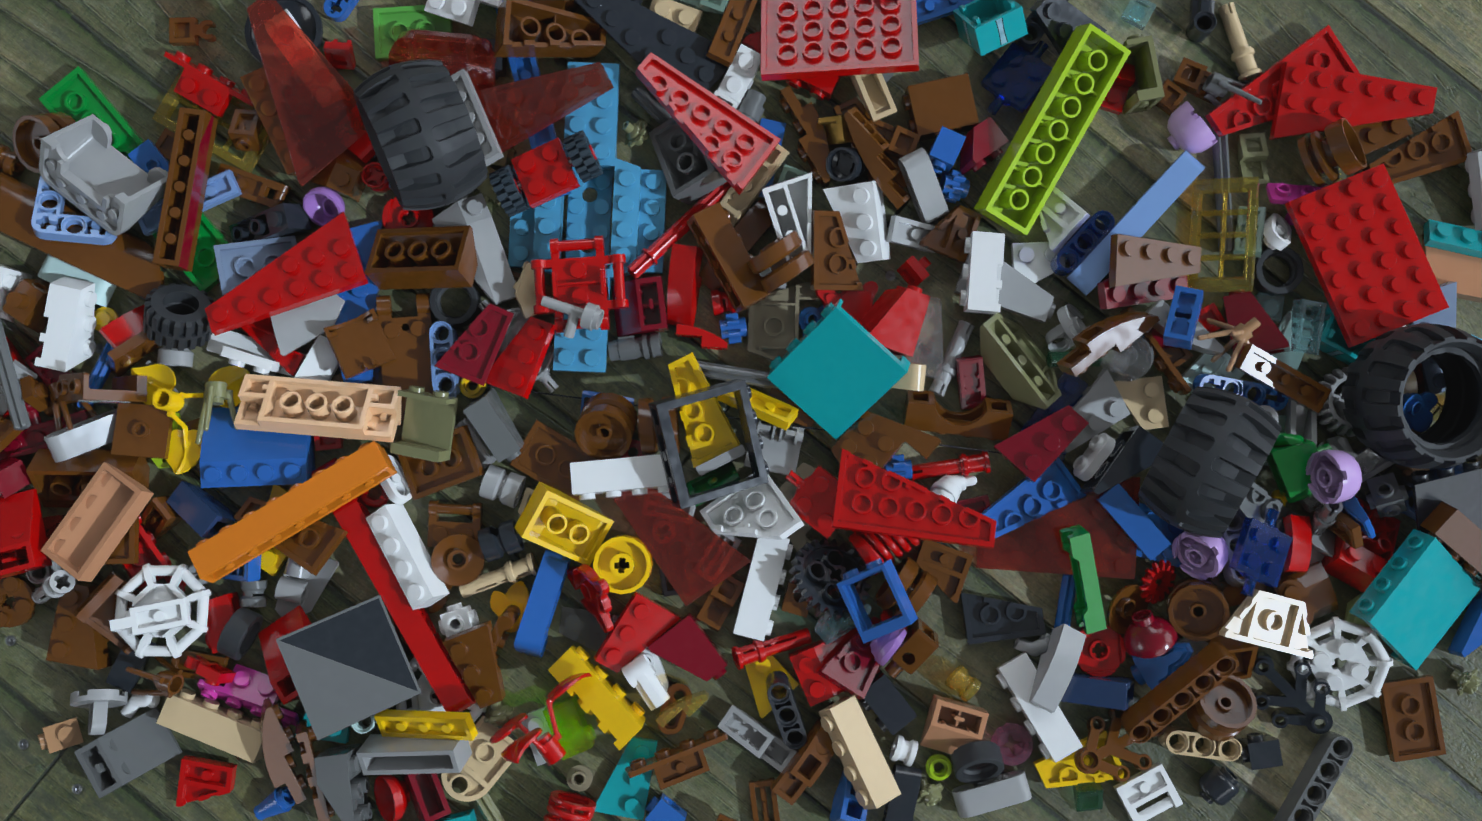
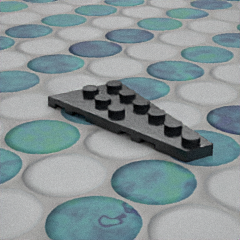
M631 0L574 1L638 65L652 52L708 91L729 69V67L706 56L712 41Z

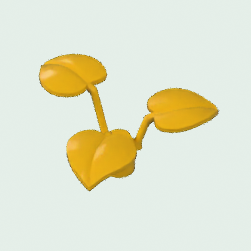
M153 364L132 368V376H147V402L143 403L154 405L157 409L167 411V416L171 417L182 427V430L176 429L171 433L169 455L166 461L173 469L174 474L179 475L189 471L200 461L201 443L198 445L195 443L197 430L188 431V426L175 412L183 408L185 398H203L204 393H178L172 391L176 385V377L173 370L166 365ZM227 366L215 371L209 378V381L226 382L227 390H233V401L236 407L241 403L238 394L245 374H250V372L239 366ZM224 400L223 405H219L224 408H229L227 400Z

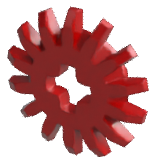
M1161 559L1159 566L1156 562H1153V567L1145 570L1147 573L1141 578L1143 584L1139 586V590H1144L1140 596L1141 598H1146L1145 602L1156 604L1158 600L1163 601L1164 593L1169 595L1168 587L1174 586V583L1170 581L1176 578L1174 573L1175 567L1171 566V562L1168 560L1165 563ZM1157 579L1162 581L1160 585L1156 584Z

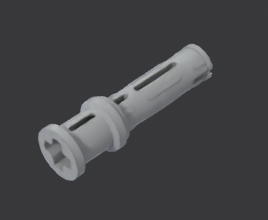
M58 570L48 576L42 585L34 590L35 592H32L31 598L37 604H43L51 598H59L74 588L75 578L65 570Z

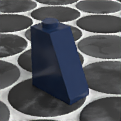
M181 481L166 501L201 537L206 539L218 534L221 528L238 522L233 518L236 513L201 487Z
M1074 673L1061 701L1127 710L1134 702L1135 678L1121 676L1096 677L1090 674Z

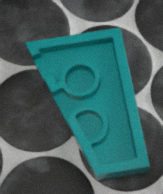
M634 736L629 741L596 802L595 812L638 820L644 819L653 769L629 778L625 768L630 766L629 763L635 759L644 757L646 760L654 757L658 740Z

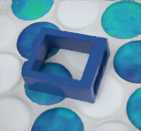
M881 558L866 564L867 569L861 572L857 568L842 574L844 579L837 583L863 644L909 626L918 619L891 559L882 562ZM883 571L902 613L872 625L853 583Z

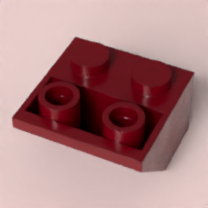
M662 277L640 278L625 282V296L629 301V308L614 309L617 337L669 331ZM613 285V286H611V287H612V295H613V300H614V299H615V290H614V285Z

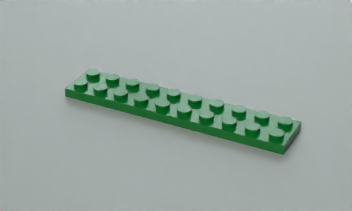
M79 66L39 98L50 113L63 112L70 115L76 122L92 114L111 128V145L128 159L130 157L127 154L144 142L84 69ZM202 212L192 272H183L200 291L208 292L220 282L213 245L229 244V242L204 212ZM158 232L152 234L156 239Z

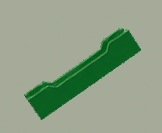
M1079 524L1061 529L1059 531L1062 548L1069 553L1077 601L1073 606L1076 623L1079 627L1085 626L1084 632L1086 634L1107 629L1090 532Z

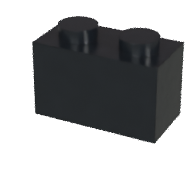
M883 671L874 676L865 698L859 700L867 711L872 709L878 716L875 721L883 732L889 730L892 735L896 734L918 716Z

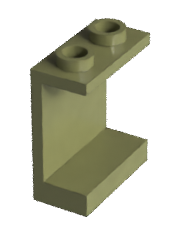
M1142 34L1131 35L1122 44L1131 51L1128 58L1133 57L1139 91H1136L1124 103V115L1148 111L1165 97L1152 35L1144 37Z
M410 385L407 390H398L397 396L407 397L402 438L401 441L391 442L390 453L437 463L450 460L458 398L449 397V392L433 390V393L425 392V387Z

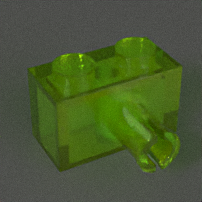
M574 695L552 704L558 731L562 736L558 741L566 751L562 760L591 749L595 743L596 734L591 724L587 725L584 718L586 713L577 702L576 696ZM546 707L543 710V714L553 735L554 732Z

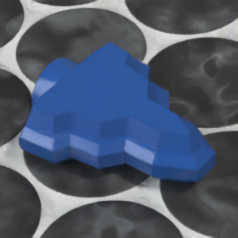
M1175 643L1167 653L1158 657L1145 659L1132 656L1135 663L1130 667L1132 675L1140 685L1147 683L1152 690L1186 663L1192 656L1194 649L1190 643Z

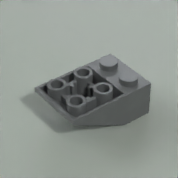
M158 707L138 716L74 752L99 799L182 753L171 730L156 723L161 713Z
M362 743L330 747L314 758L317 785L341 821H370L372 818V805L368 803L367 797L370 782L368 776L365 777L363 775L356 754Z

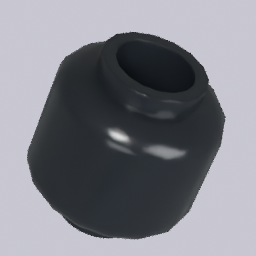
M1224 765L1222 767L1212 766L1199 778V786L1202 789L1199 793L1209 804L1214 802L1224 806L1239 793L1238 783L1240 780L1228 767Z

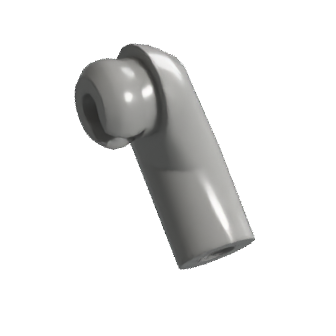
M1048 633L1041 635L1039 640L1034 642L1017 638L1014 643V649L1026 652L1034 657L1047 652L1051 635Z

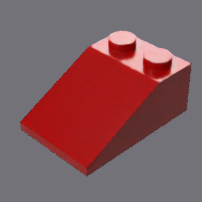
M855 625L788 653L810 707L845 691L817 672L858 631Z

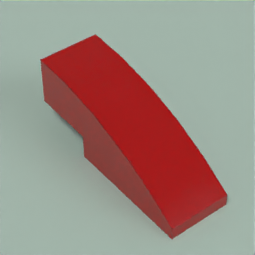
M672 244L667 292V318L669 325L677 326V324L694 327L702 281L699 273L703 255L702 250L697 246Z

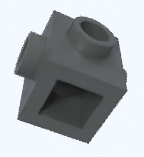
M1393 472L1366 480L1371 493L1366 495L1371 510L1377 509L1380 518L1385 516L1394 517L1401 512L1407 511L1404 501L1410 500L1404 485L1398 486Z

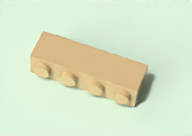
M182 688L172 698L167 697L156 722L157 724L251 763H255L263 758L259 718L250 719L243 716L244 713L238 709L223 708L219 706L220 703L218 701L199 698L195 696L196 693L185 688Z
M855 695L842 698L818 711L821 717V725L828 732L833 742L832 748L835 754L840 757L844 766V774L852 783L856 791L855 797L864 810L877 809L899 796L901 792Z

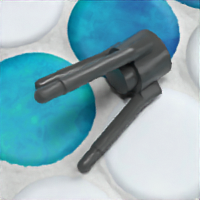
M1212 72L1202 87V90L1207 92L1204 98L1212 102L1215 107L1221 104L1216 97L1223 98L1228 91L1257 104H1262L1261 99L1241 90L1246 84L1227 78L1220 73Z

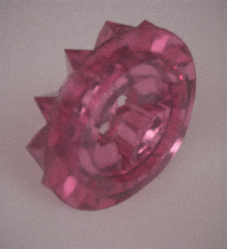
M1006 723L1001 727H997L995 733L991 736V742L996 743L1000 747L1005 765H1019L1025 762L1031 755L1033 749L1032 737L1019 724ZM1009 734L1014 741H1019L1018 744L1014 745V754H1012L1007 746H1001L1008 742Z

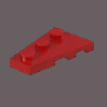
M530 317L492 365L485 383L528 399L555 333V325Z
M635 591L614 624V629L609 632L594 659L596 662L618 673L622 667L631 662L681 618L679 615Z

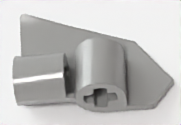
M336 294L271 316L280 354L282 356L288 355L323 334V328L335 325L345 300Z
M288 557L284 575L280 577L275 589L274 597L278 599L275 607L277 613L282 617L298 605H301L305 614L311 612L337 569L339 561L329 558L317 576H315Z

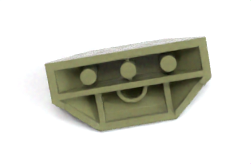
M999 313L993 315L980 326V354L983 357V362L1012 399L1045 410L1061 396L1053 366L1022 326L1010 319L1003 318Z

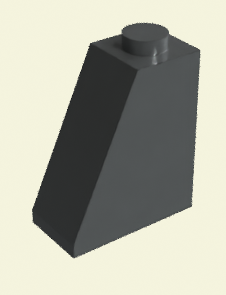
M494 388L473 400L463 410L499 463L505 459L510 462L521 454L520 449L523 447L524 442Z

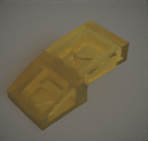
M703 690L676 700L664 708L656 716L655 721L663 728L681 710L690 717L709 698L708 692Z

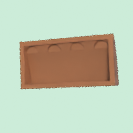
M1423 239L1421 246L1438 284L1441 285L1450 281L1457 282V298L1482 303V258L1424 246Z
M103 462L41 551L78 581L92 582L154 493L116 467Z

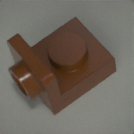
M235 109L228 130V135L235 149L242 151L261 150L262 145L258 135L262 122L256 110Z

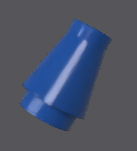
M288 787L276 788L259 805L254 807V814L258 820L262 821L268 817L291 810L292 806L295 805V801Z

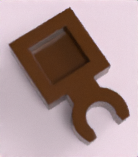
M195 17L169 18V43L173 46H199V38H203L207 42L217 41L216 37L213 34H206V31L209 28H216V24L211 20H204L199 24V20Z
M30 375L20 379L22 399L39 412L44 411L49 417L54 416L49 390L46 385L38 382Z

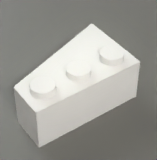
M812 172L762 189L777 238L780 237L782 239L796 230L802 240L801 246L791 252L792 256L803 250H809L811 253Z
M876 181L823 189L833 211H840L849 240L848 243L857 263L891 259L889 242L886 241L888 231L883 191Z
M973 231L970 237H966L964 253H969L968 264H963L962 279L966 280V289L961 290L959 305L964 306L963 312L997 314L1000 312L1001 304H998L999 290L1002 289L1001 269L1004 259V233Z

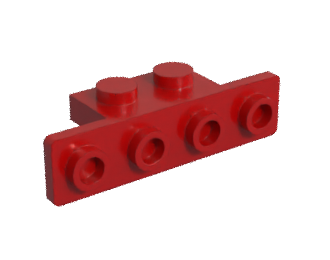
M178 50L175 54L165 51L164 57L184 67L174 92L219 117H223L233 96L254 107L246 89L243 88L241 91L235 88L236 83L224 76H220V78L212 74L213 69L201 63H198V66L190 62L192 58Z
M140 515L139 563L121 564L130 578H133L142 569V566L147 563L151 565H172L165 552L160 553L155 546L157 541L150 531L146 532L141 526L142 519ZM156 576V582L164 578L170 584L172 576ZM182 580L178 587L185 593L184 587L186 583ZM146 581L138 587L139 591L148 586Z

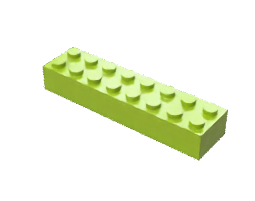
M1091 23L1076 26L976 203L974 210L1013 234L1028 235L1131 53L1129 49Z

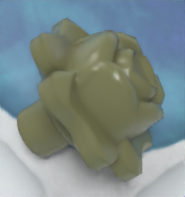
M640 119L634 124L626 121L622 125V130L626 132L624 143L626 146H640L643 144V141L648 139L647 122Z
M1475 668L1472 672L1467 671L1464 673L1455 669L1450 677L1457 681V695L1460 696L1463 693L1473 694L1477 691L1482 682L1477 677L1478 669Z
M501 701L492 704L490 711L485 713L484 722L492 724L493 727L503 726L513 716L514 707L502 705Z
M927 778L921 779V790L917 803H924L927 807L935 806L942 799L943 785L941 783L936 785L930 784Z

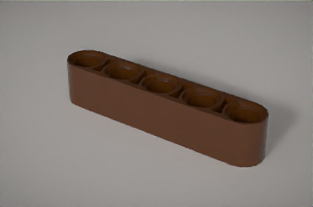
M1213 642L1204 647L1121 715L1120 722L1131 741L1137 744L1147 742L1236 671L1237 662L1224 644L1220 642Z

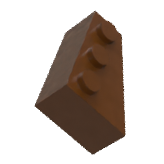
M75 580L74 588L59 597L46 660L94 670L112 666V659L109 658L107 642L109 640L87 623L81 622L73 614L75 609L91 594L99 583Z

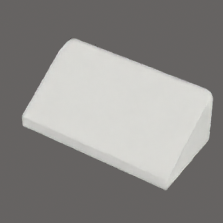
M319 335L294 378L331 381L339 367V363L325 336Z

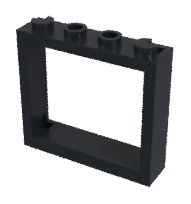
M734 379L648 403L674 507L684 509L769 482L767 477L769 467L763 459L761 450L763 449V441L757 433V415L751 407L750 398L752 393L746 380ZM734 392L753 476L688 495L668 410Z

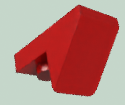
M1124 63L1099 109L1117 115L1122 113L1128 90L1135 82L1134 65Z

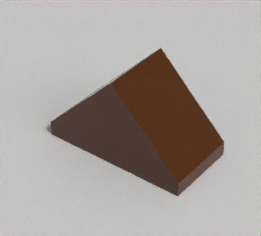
M170 496L151 499L141 516V525L146 531H150L156 540L183 520L166 502Z

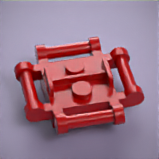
M603 235L595 236L593 239L559 241L558 238L550 239L551 259L530 261L531 269L534 270L536 305L533 306L534 314L555 313L556 333H564L568 320H564L565 313L541 306V300L543 296H546L544 270L552 269L554 299L583 309L588 302L599 305L600 309L604 310V317L599 328L601 330H609L610 309L629 308V301L625 296L623 266L626 263L625 254L605 256ZM596 250V256L560 259V251ZM607 265H613L614 300H609ZM581 319L578 320L576 329H584L580 327Z

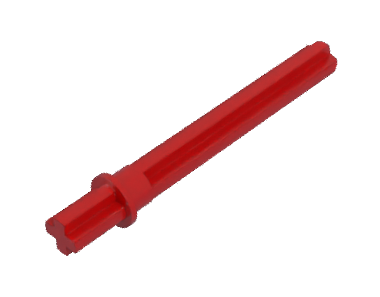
M726 182L703 196L647 249L643 248L641 250L642 254L627 267L629 274L638 279L650 266H656L658 264L657 260L672 247V244H675L690 230L687 221L692 215L720 202L731 185Z

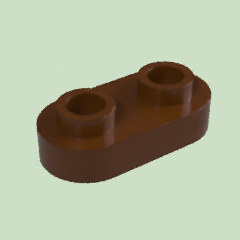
M683 682L673 683L667 690L670 699L662 704L657 720L658 727L664 734H677L683 727L692 700V691ZM676 691H682L684 693V697L682 699L675 698L674 693ZM668 716H674L676 722L674 724L667 723L666 718Z

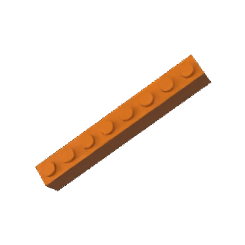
M376 441L362 444L356 452L349 456L340 457L335 461L334 465L315 472L312 478L304 483L293 485L289 492L268 500L266 505L257 511L246 513L242 520L237 523L227 525L221 528L215 536L199 541L195 548L188 551L199 578L210 583L218 581L395 475L397 471L384 447Z

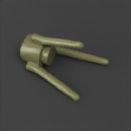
M205 382L203 405L195 441L197 445L201 443L203 431L209 430L212 405H223L224 400H227L234 424L237 413L233 401V390H227L226 382Z

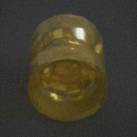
M962 665L956 667L945 681V685L951 690H956L958 696L964 702L970 700L982 684L976 677H971L968 674V670Z

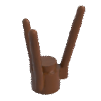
M54 382L48 388L51 393L49 397L53 407L56 431L63 429L59 406L61 407L68 430H72L73 425L67 408V404L72 402L59 401V395L56 393L57 382ZM80 402L91 417L97 416L88 402Z
M162 656L153 657L168 670L161 671L157 675L129 666L126 667L125 670L127 672L154 681V685L158 689L131 690L133 695L172 698L173 695L180 692L184 685V677L181 675L183 671L175 668Z

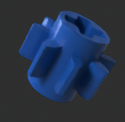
M952 169V172H949L948 175H942L939 185L945 201L956 203V201H960V198H966L969 192L970 181L966 180L960 171Z
M734 312L725 314V320H719L721 339H728L729 344L741 343V337L747 336L745 317L738 318V313Z
M904 454L894 455L884 467L885 470H890L907 479L913 478L911 459H904Z

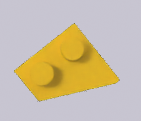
M773 655L768 656L762 663L757 661L745 665L758 712L762 719L772 710L766 688V678L773 671L784 672L788 676L793 690L799 685L795 678ZM781 685L773 687V689L780 690L783 688V686Z

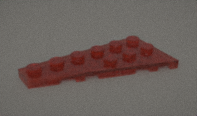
M597 62L477 90L476 93L503 153L614 87L604 66Z
M647 489L648 494L632 495V491L621 492V497L613 498L686 606L751 562V560L686 511L674 507L672 501L662 493H658L656 489Z

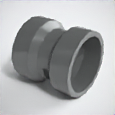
M268 580L240 581V588L243 591L242 596L239 598V606L265 607L267 598L264 596V590L267 589Z

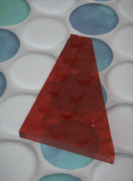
M256 0L247 8V13L296 177L300 185L304 186L366 133V129L358 111L354 90L276 0Z
M1132 477L1119 483L1139 506L1140 477ZM1104 491L1098 495H1088L1064 507L1055 509L1038 519L1029 521L1023 526L995 538L993 549L977 547L975 567L1073 575L1069 553L1062 548L1059 530L1079 524L1090 532L1098 577L1135 579L1137 546L1096 500L1106 492Z

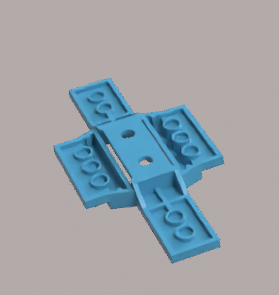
M568 62L564 138L583 130L595 151L603 174L583 183L575 167H572L580 187L572 190L571 194L568 195L566 240L593 239L595 236L603 235L605 256L609 255L614 177L610 255L625 254L626 263L623 264L624 276H628L631 274L627 271V267L642 254L641 250L643 248L647 249L665 232L667 180L663 170L641 169L639 166L617 159L620 64ZM588 188L597 191V198L593 202H586L583 199V193ZM564 196L552 199L535 208L530 206L529 209L510 217L508 253L510 268H523L522 266L526 261L551 259L550 239L558 238L559 241H562ZM595 249L590 253H585L582 250L565 251V258L596 256ZM664 254L657 260L658 264L656 266H650L644 273L663 274ZM607 265L609 299L611 281L614 280L613 265H610V267ZM552 269L544 270V272L552 275ZM564 314V320L568 319V314ZM601 328L598 330L593 329L592 331L576 329L574 338H567L564 336V333H556L555 331L553 370L606 373L608 330H601Z

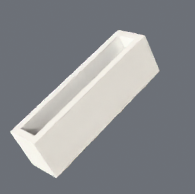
M660 454L570 463L572 495L579 496L580 500L595 499V494L605 493L606 498L621 497V492L632 491V495L648 494L647 489H658V493L669 492Z
M403 504L384 505L366 517L413 610L430 607L450 594L444 582L439 580L434 574L431 566V557Z
M757 538L733 634L764 641L765 635H771L774 623L773 620H769L771 611H777L780 595L776 594L778 584H784L787 570L782 569L784 560H790L793 545L789 544V538L784 540Z
M1026 652L1019 654L996 668L999 672L996 675L998 682L1003 689L1008 687L1013 696L1010 698L1013 707L1017 712H1023L1027 719L1024 725L1031 736L1036 734L1041 742L1038 748L1046 760L1050 758L1051 761L1056 763L1083 747L1059 706H1057L1055 712L1050 713L1029 702L1037 670Z

